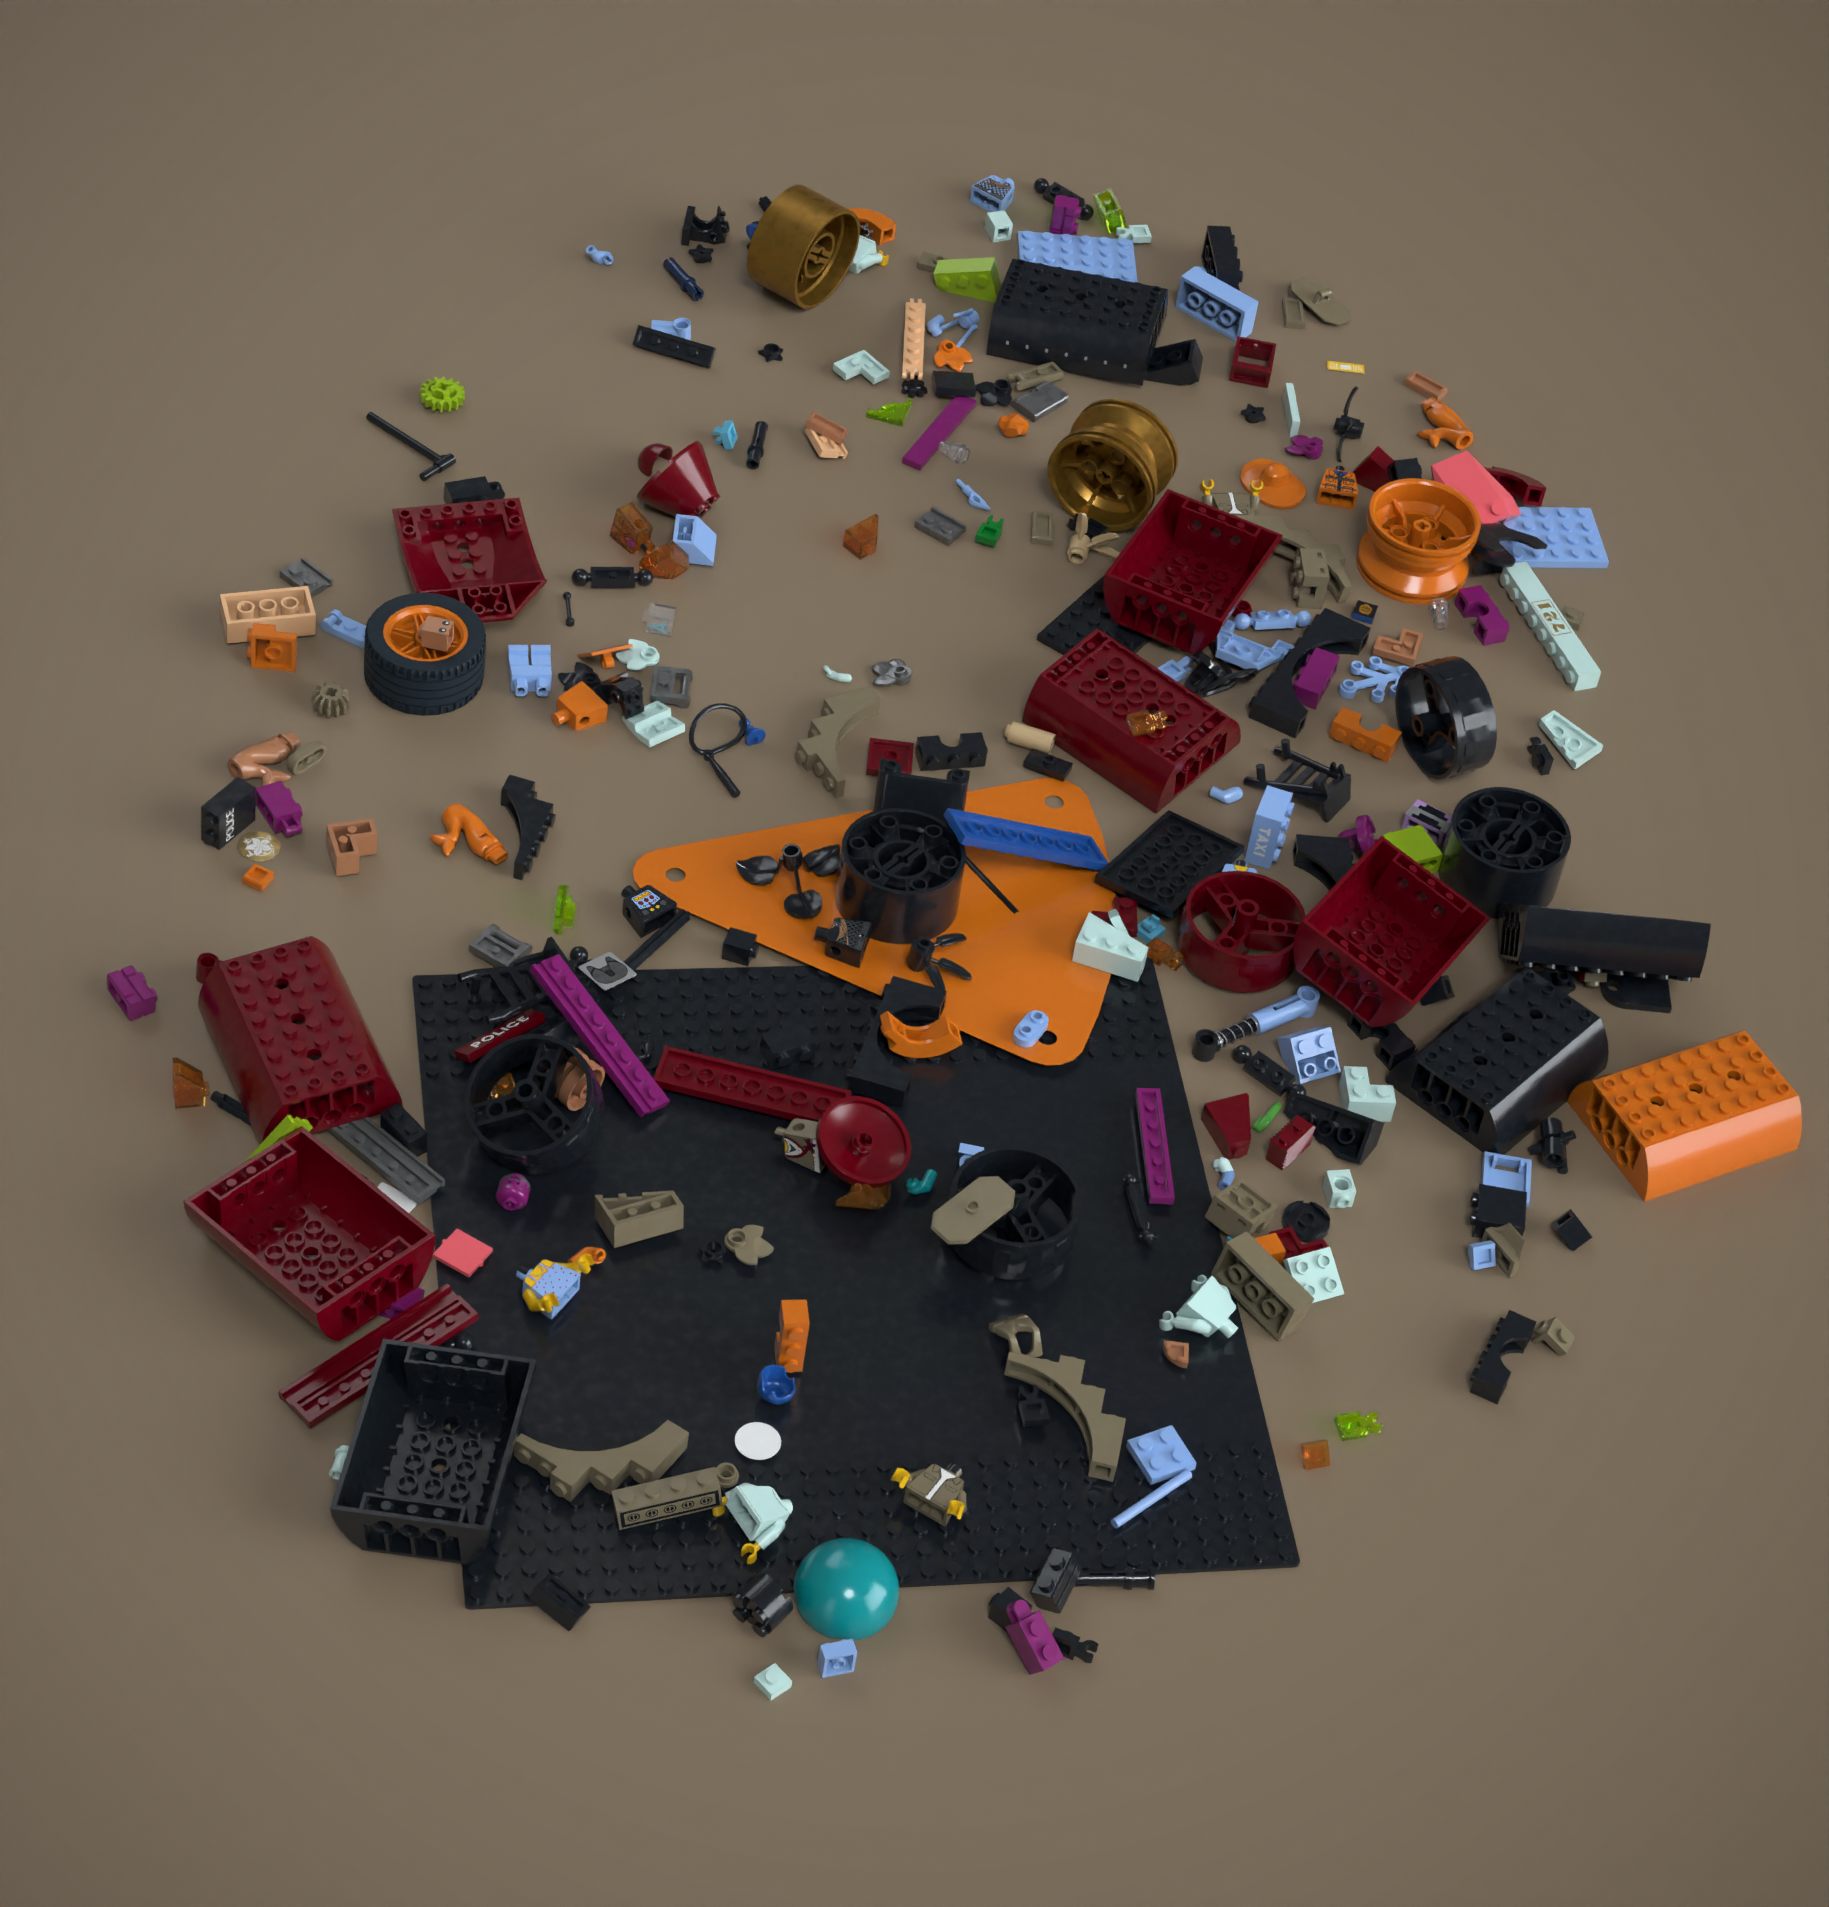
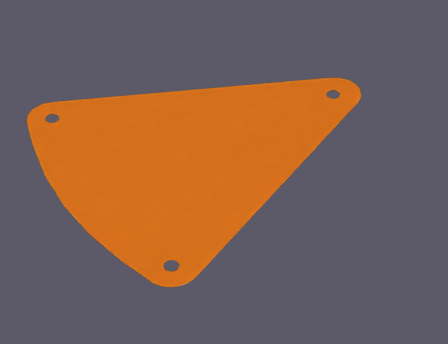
M1039 778L967 792L966 812L1092 836L1102 854L1110 863L1102 832L1088 796L1080 787L1069 781L1064 780L1063 782L1055 778ZM1049 796H1057L1063 800L1064 804L1060 808H1050L1045 804V799ZM873 809L661 848L644 854L635 863L633 877L640 889L646 885H651L675 901L680 909L689 911L691 914L728 930L732 927L756 934V942L882 996L885 984H890L893 976L934 987L925 969L917 972L908 967L906 958L911 944H892L870 938L860 968L826 956V942L814 940L818 926L831 929L835 918H843L835 902L838 870L828 876H817L813 871L807 872L803 865L798 869L802 893L807 890H815L822 898L823 904L820 913L808 919L792 917L784 909L785 899L791 894H798L794 872L788 871L784 865H782L778 874H774L773 881L766 885L750 884L738 872L736 861L747 860L756 856H770L778 864L779 857H783L782 849L788 844L798 845L803 857L814 850L837 844L840 845L841 854L842 840L848 827L860 817L873 812ZM964 846L966 856L1019 912L1013 913L965 863L955 920L939 936L960 933L965 935L967 939L945 947H935L932 958L937 960L946 958L955 962L971 974L972 980H967L939 967L938 964L930 962L931 966L936 965L940 971L945 990L947 991L945 1008L941 1017L946 1015L959 1027L960 1031L1031 1062L1043 1065H1062L1073 1061L1082 1053L1099 1015L1111 973L1073 962L1075 943L1089 912H1109L1113 910L1115 891L1095 882L1096 874L1100 870L1092 871L1079 866L1073 867L1068 864H1056L1052 861L1037 860L1032 857H1020L1011 853H1000L990 849L983 850L979 847ZM672 868L681 869L685 873V878L681 881H671L666 877V872ZM937 937L930 939V941L933 943L937 942ZM1034 1010L1045 1013L1049 1018L1046 1031L1054 1033L1057 1036V1041L1054 1044L1046 1045L1038 1040L1033 1046L1027 1048L1015 1044L1013 1041L1014 1029L1025 1015Z

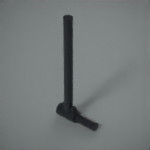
M372 412L367 414L366 418L434 461L433 466L420 473L419 476L422 481L427 480L436 473H441L456 463L453 454L449 453L440 456Z

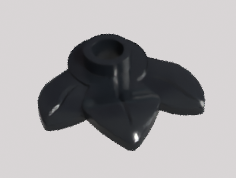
M999 379L995 383L986 381L975 385L976 390L982 393L980 399L982 405L993 406L998 403L1001 406H1006L1012 400V387L1007 380Z
M576 662L574 672L558 673L560 682L565 685V691H568L581 681L588 687L601 683L599 676L593 672V669L580 662Z

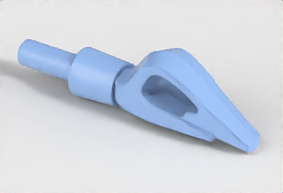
M960 479L955 481L962 488V492L969 497L968 503L970 506L987 511L990 510L986 502L969 485H965Z

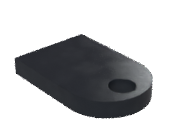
M1607 974V982H1602L1601 984L1602 996L1615 1007L1661 1013L1671 1012L1669 983L1666 979ZM1608 987H1615L1617 991L1611 990Z

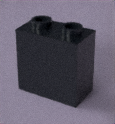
M1479 1184L1477 1193H1472L1470 1207H1473L1469 1218V1225H1472V1237L1482 1238L1485 1229L1504 1226L1508 1223H1511L1518 1233L1523 1236L1526 1221L1527 1192Z

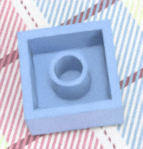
M843 1639L838 1642L820 1645L817 1666L822 1678L854 1672L857 1650L853 1639Z

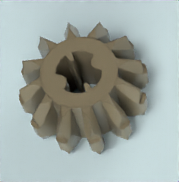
M324 682L323 686H317L312 694L314 711L319 712V716L327 715L328 719L330 716L338 718L339 714L345 715L350 706L348 689L343 688L342 684L335 685L334 682L332 684Z

